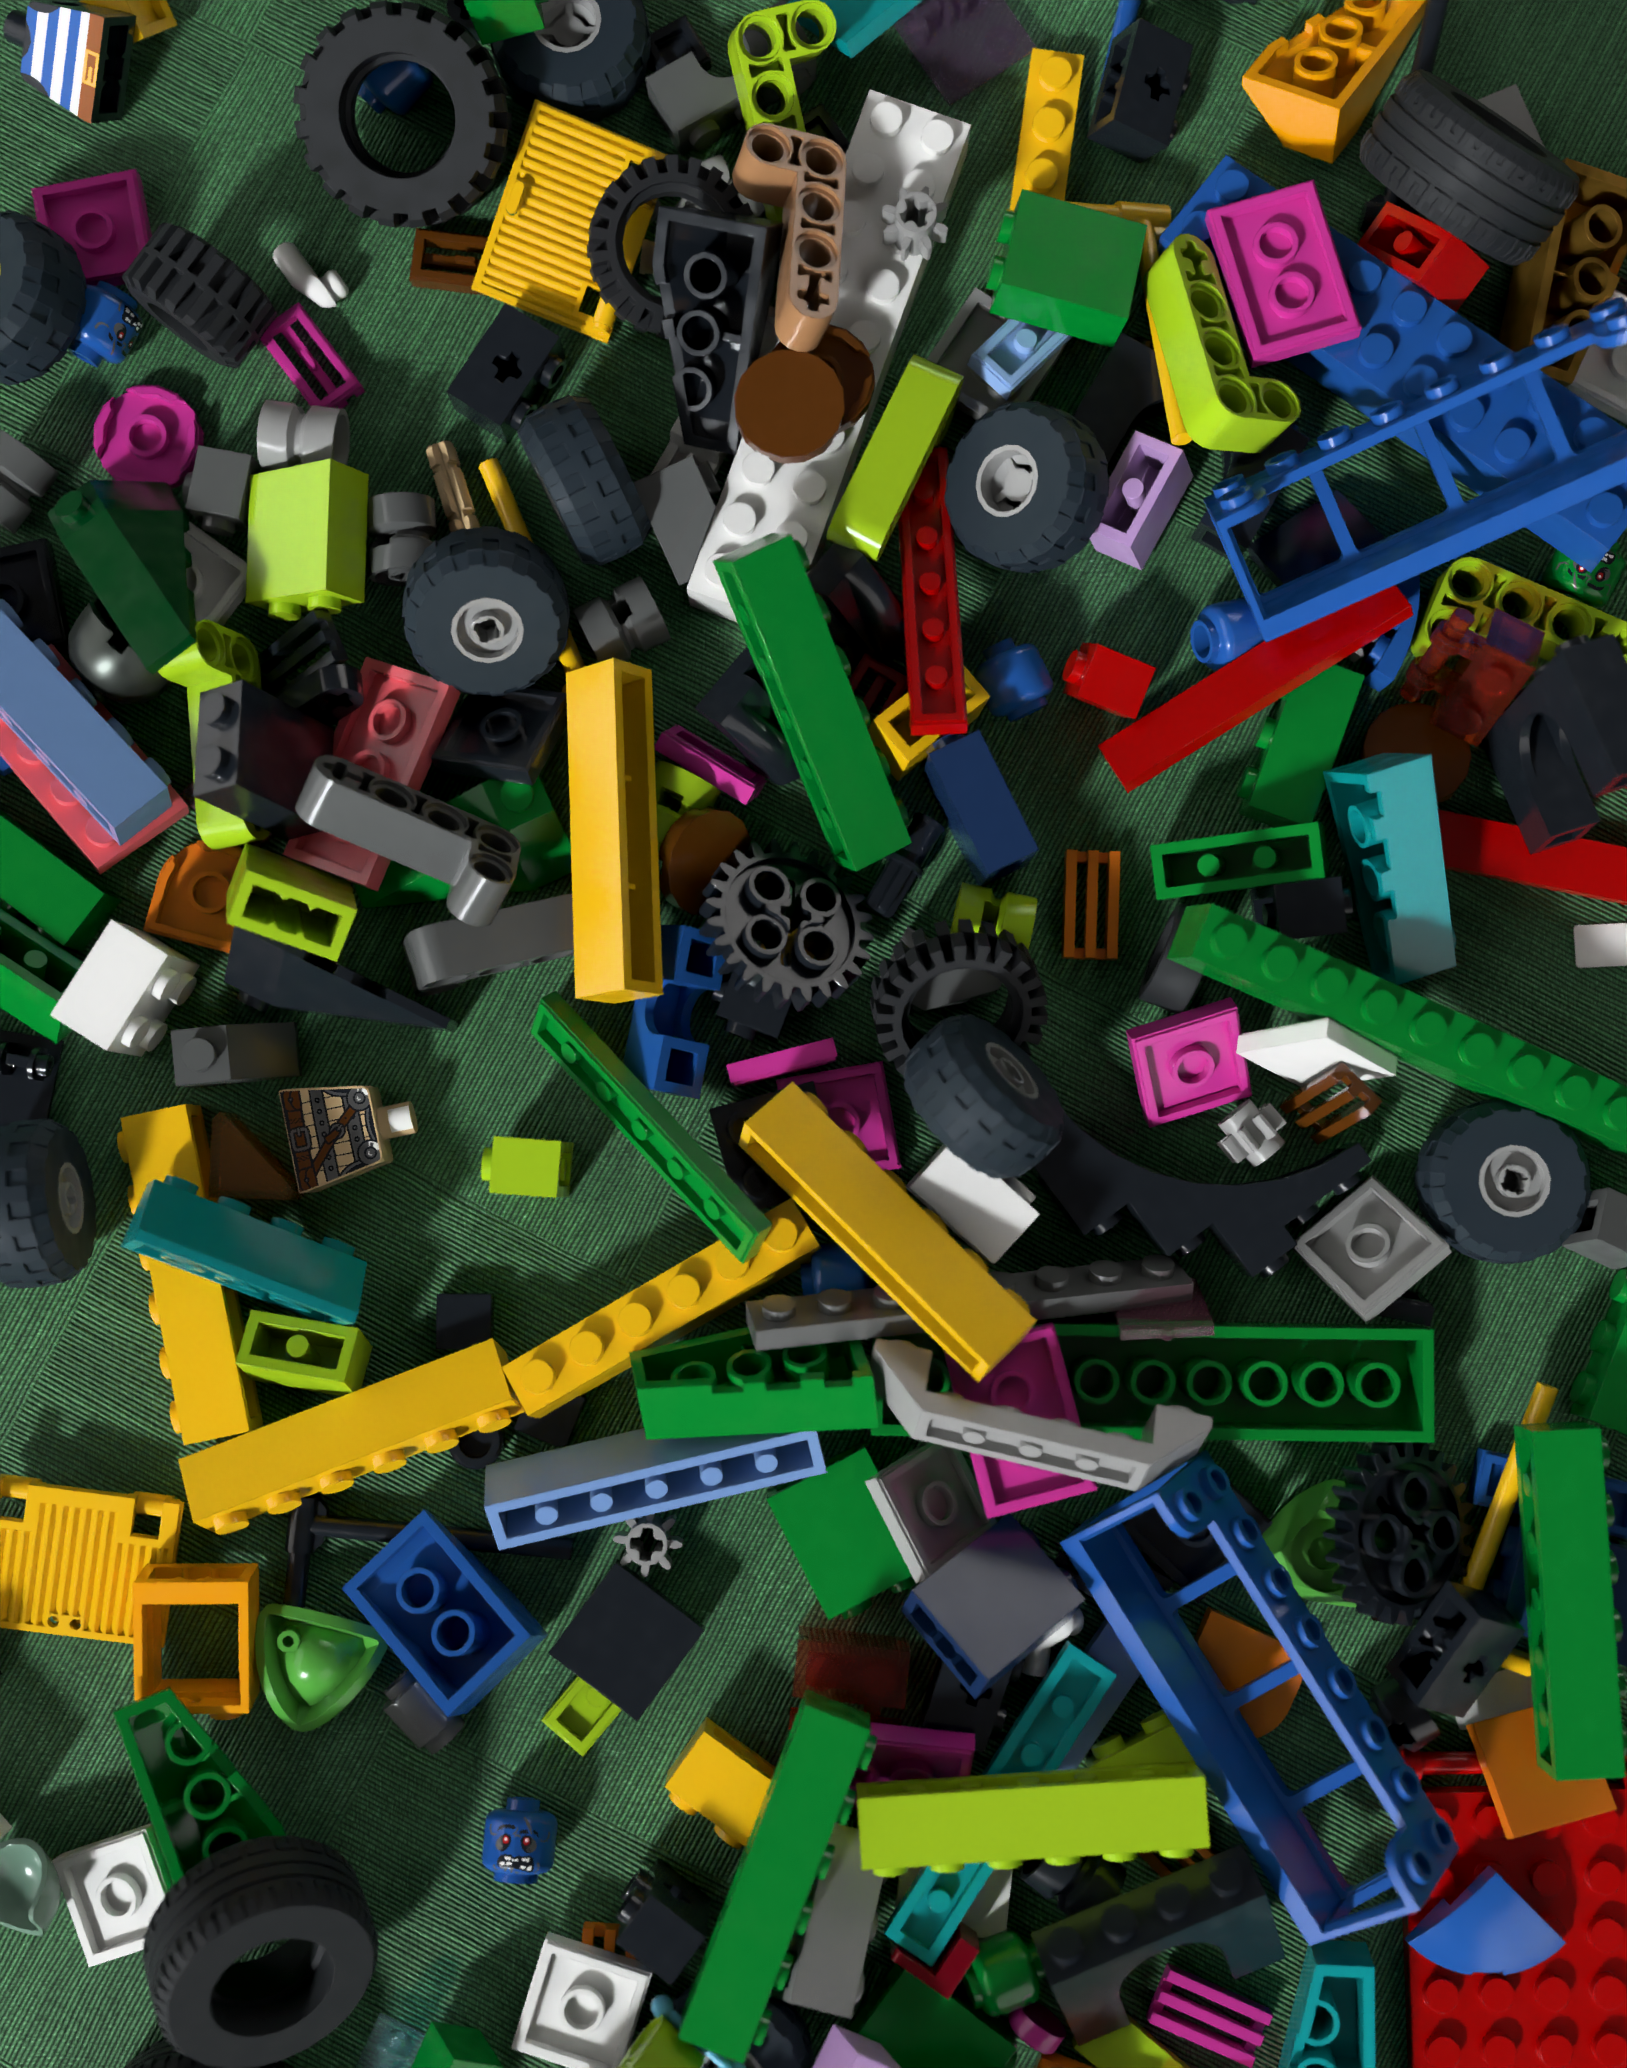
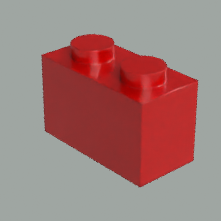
M1388 201L1357 243V245L1455 312L1458 311L1489 268L1464 241L1439 225Z

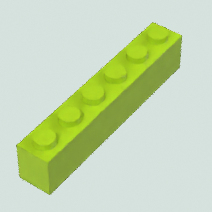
M1194 1761L856 1783L862 1870H873L875 1875L882 1877L903 1875L907 1873V1867L930 1866L934 1872L954 1873L963 1870L966 1863L988 1862V1866L994 1869H1013L1021 1866L1022 1860L1045 1858V1862L1048 1864L1064 1866L1079 1862V1856L1102 1855V1858L1107 1861L1125 1862L1135 1859L1137 1852L1159 1851L1160 1855L1164 1857L1184 1858L1193 1855L1196 1848H1210L1205 1776Z

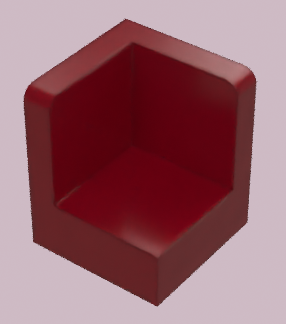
M962 1921L932 1967L892 1939L890 1940L891 1959L946 1999L950 1998L980 1952L977 1932Z

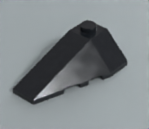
M659 206L652 268L655 285H659L665 316L662 324L665 339H669L675 372L672 380L685 445L736 455L742 435L736 425L734 395L741 375L759 358L775 284L783 222L732 212Z
M234 926L224 982L240 989L235 999L266 1013L269 1005L290 1011L454 1033L459 1025V1022L328 958Z

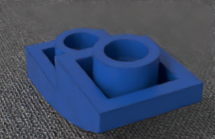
M1419 574L1396 584L1397 588L1412 605L1413 616L1379 636L1363 659L1364 663L1370 665L1363 683L1378 692L1394 681L1409 649L1419 610Z

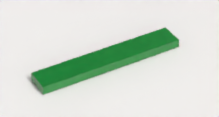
M557 991L542 997L530 1031L531 1034L739 1261L744 1264L756 1256L773 1224Z

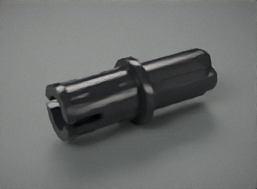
M914 813L913 819L907 828L912 843L885 857L888 862L865 900V904L880 916L890 918L895 914L914 879H921L924 875V871L921 868L938 838L945 831V828L940 823L925 814Z

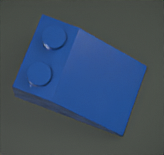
M423 1509L342 1587L344 1592L447 1717L467 1714L548 1636L547 1632L514 1593L426 1509Z

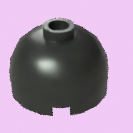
M99 598L94 603L92 601L88 603L76 619L69 633L67 646L72 666L82 678L80 681L88 688L94 698L102 703H107L109 699H112L122 704H138L157 698L170 686L172 681L162 677L158 671L152 675L144 667Z

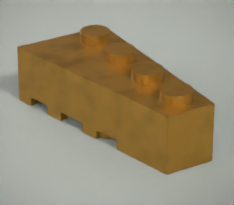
M1569 158L1562 160L1580 178L1578 196L1568 209H1564V217L1557 226H1553L1554 230L1547 240L1540 242L1541 247L1533 258L1513 266L1498 340L1500 343L1516 353L1535 344L1533 337L1547 328L1562 323H1567L1568 327H1572L1591 318L1589 311L1612 297L1620 280L1617 276L1618 271L1627 254V178ZM1589 346L1540 368V370L1564 387H1567L1573 383Z

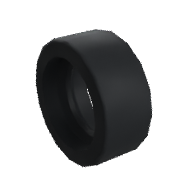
M1182 903L1175 907L1164 926L1146 967L1139 989L1140 1000L1174 1014L1183 1012L1203 976L1199 972L1167 959L1187 905Z

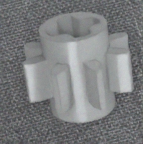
M927 186L921 192L913 191L909 193L903 187L899 188L896 207L883 205L882 221L889 225L883 230V244L891 245L895 243L896 247L901 251L900 257L902 261H905L909 255L917 256L920 254L924 259L929 260L933 241L946 243L948 227L940 223L946 218V202L935 204L934 200L929 196V187Z
M1248 1099L1218 1123V1126L1226 1136L1217 1142V1145L1232 1163H1240L1246 1158L1252 1167H1256L1285 1144V1140L1277 1131L1287 1122L1271 1103H1265L1257 1108Z
M655 1513L626 1520V1523L631 1527L630 1532L619 1531L613 1537L614 1542L626 1544L627 1552L623 1555L620 1564L624 1566L634 1561L641 1565L642 1577H647L651 1565L658 1562L663 1568L669 1570L673 1562L670 1555L666 1552L667 1548H681L684 1541L679 1536H671L670 1528L673 1527L677 1516L673 1514L664 1520ZM644 1528L654 1529V1538L663 1540V1542H657L654 1550L651 1552L644 1550L643 1541L635 1539L641 1536Z

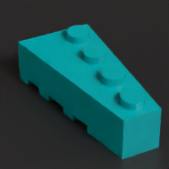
M1381 753L1323 771L1372 974L1400 985L1457 966L1455 956L1456 935L1451 923L1431 754Z
M1327 1940L1307 1946L1278 2068H1376L1375 1967L1366 1942Z

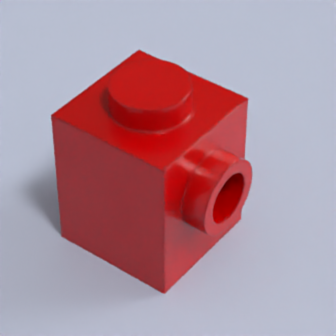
M1082 643L1079 650H1074L1070 654L1065 664L1062 678L1067 682L1062 694L1119 717L1136 719L1156 668L1100 644Z

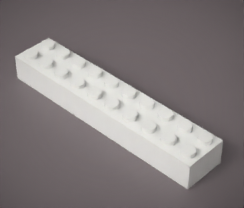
M871 89L869 90L846 152L847 169L839 298L836 311L830 322L831 325L847 329L864 343L870 355L875 375V390L869 408L854 426L837 434L833 439V443L824 453L802 463L782 464L769 460V456L763 455L757 450L754 451L745 443L743 437L741 438L686 588L690 606L737 622L713 560L770 533L792 534L793 540L796 539L801 543L810 562V570L806 572L807 574L820 560L827 540L828 528L844 494L928 262L921 254L917 256L909 255L905 261H902L900 257L901 251L896 247L895 243L891 245L883 244V230L889 226L882 221L883 205L896 207L899 188L901 187L909 193L913 191L921 192L927 186L929 187V196L934 200L935 204L946 202L948 207L967 155L971 124Z

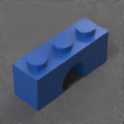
M661 925L663 995L635 1000L623 1063L649 1091L700 1099L710 1045L696 1042L693 1039L690 1031V1018L693 1006L702 993L708 990L720 991L723 975H720L718 970L725 962V959L722 955L707 956L706 951L715 938L700 935V929L686 925Z

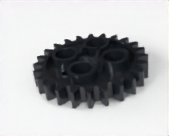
M772 839L764 851L756 842L751 843L744 854L735 850L727 862H722L711 876L713 879L710 880L702 892L706 900L698 909V914L708 919L699 930L700 935L715 938L714 942L707 949L706 954L707 956H723L725 962L719 968L718 973L724 975L734 971L738 975L734 986L736 991L750 984L755 987L753 994L754 1002L759 1003L768 993L773 996V1004L776 1010H780L791 998L797 1012H801L810 1001L817 1008H821L831 997L838 999L862 974L860 969L871 956L865 948L874 940V935L863 930L871 921L872 915L857 912L856 910L865 899L864 894L849 895L846 890L853 881L852 876L843 877L838 880L833 875L837 868L835 860L823 867L818 864L819 850L814 848L805 858L800 855L798 842L793 841L785 853L782 852L776 839ZM790 885H791V887H792V894H791V895H790ZM756 890L765 894L768 899H765L762 896H760ZM808 902L814 904L818 910L814 909ZM752 938L763 943L766 949L759 947ZM805 949L814 954L817 960L811 958ZM781 951L783 954L784 966L781 963Z
M1373 1442L1371 1453L1358 1451L1356 1459L1359 1468L1349 1466L1342 1468L1348 1482L1346 1487L1335 1485L1332 1487V1491L1340 1500L1338 1507H1327L1325 1510L1327 1515L1335 1519V1527L1323 1532V1537L1335 1540V1548L1325 1555V1560L1339 1563L1340 1566L1333 1574L1332 1582L1346 1585L1342 1595L1343 1600L1356 1603L1355 1611L1359 1614L1371 1616V1620L1391 1625L1396 1623L1412 1626L1413 1619L1419 1621L1447 1580L1452 1581L1454 1575L1462 1577L1467 1575L1466 1570L1459 1563L1461 1556H1469L1473 1552L1469 1546L1463 1543L1464 1536L1475 1531V1527L1465 1524L1463 1518L1464 1515L1470 1512L1473 1505L1472 1503L1460 1502L1459 1499L1467 1485L1465 1482L1452 1480L1456 1473V1465L1443 1463L1444 1453L1438 1450H1430L1427 1443Z

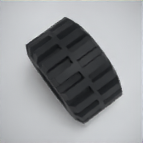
M162 223L122 276L132 296L155 319L196 351L223 366L239 368L277 315L264 291L241 268L196 234L173 224Z

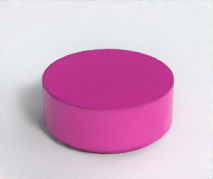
M1037 2001L1010 2012L1008 2015L1010 2026L1017 2036L1038 2052L1053 2054L1066 2036V2030L1060 2020Z

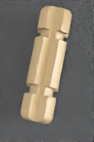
M441 441L428 446L426 455L433 473H436L433 477L445 516L450 521L448 523L450 531L454 532L463 528H480L476 515H472L475 513V509L464 474L459 467L460 462L451 441Z

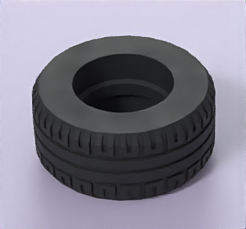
M1422 69L1404 76L1395 88L1396 93L1391 94L1384 104V111H1380L1373 121V128H1369L1360 141L1361 163L1398 197L1428 219L1477 250L1513 266L1531 260L1541 247L1540 242L1547 240L1554 230L1553 226H1557L1564 217V209H1568L1577 198L1580 178L1564 162L1532 137L1452 84Z
M293 1835L263 1836L238 1842L213 1853L190 1868L169 1889L149 1921L143 1942V1963L158 2025L162 2035L165 2036V2039L177 2051L208 2066L251 2068L284 2060L308 2049L333 2032L352 2013L365 1994L377 1964L379 1941L372 1915L356 1872L351 1864L347 1862L346 1858L340 1855V1852L318 1841ZM289 1939L281 1947L265 1956L250 1961L233 1963L240 1956L260 1945L276 1940Z

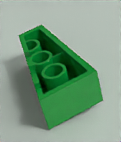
M744 1327L629 1352L646 1440L879 1428L874 1378L860 1340L756 1351L749 1328Z

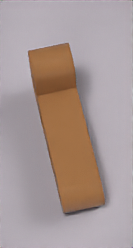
M759 123L753 125L746 133L732 173V181L737 191L745 198L783 208V229L780 243L774 323L775 333L780 342L787 348L797 352H808L814 350L821 343L838 305L847 169L846 155L837 143L826 137L774 124Z

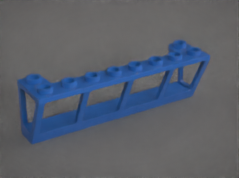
M1624 297L1613 298L1593 307L1589 311L1591 318L1572 327H1568L1567 323H1562L1539 332L1533 337L1535 344L1514 354L1511 349H1506L1489 355L1478 363L1480 370L1458 379L1457 375H1450L1438 379L1424 388V396L1405 405L1402 400L1387 403L1370 413L1371 420L1351 430L1348 425L1331 429L1317 438V446L1300 454H1297L1296 450L1280 453L1264 463L1265 470L1246 479L1243 474L1234 475L1213 486L1214 494L1203 498V501L1264 641L1269 642L1626 482L1627 429L1579 451H1572L1537 371L1592 344L1601 348H1611L1626 344L1627 301H1625ZM1518 378H1522L1554 451L1555 459L1544 467L1471 500L1464 501L1428 420ZM1414 427L1446 501V510L1365 548L1357 549L1322 469ZM1309 476L1339 546L1341 556L1330 564L1266 593H1260L1257 591L1231 527L1263 511L1270 503L1268 494Z
M1207 1449L1138 1491H1134L1085 1520L1060 1542L1061 1546L1197 1766L1204 1774L1210 1787L1308 1945L1321 1943L1420 1911L1459 1850V1846L1454 1840L1453 1832L1449 1824L1436 1812L1422 1790L1417 1774L1403 1760L1389 1738L1384 1722L1370 1708L1357 1687L1353 1673L1337 1656L1325 1637L1320 1621L1309 1612L1295 1590L1290 1574L1276 1560L1262 1538L1257 1522L1252 1516L1247 1514L1231 1489L1226 1473L1215 1464ZM1155 1506L1169 1528L1180 1537L1189 1538L1208 1527L1228 1561L1177 1591L1167 1593L1163 1590L1122 1522ZM1238 1575L1290 1657V1660L1234 1691H1228L1178 1613V1608L1233 1576ZM1300 1674L1353 1759L1298 1790L1292 1791L1283 1782L1240 1713L1239 1707ZM1363 1774L1398 1830L1388 1843L1385 1851L1386 1869L1356 1885H1350L1343 1878L1301 1808ZM1393 1886L1400 1895V1898L1349 1914L1354 1907Z

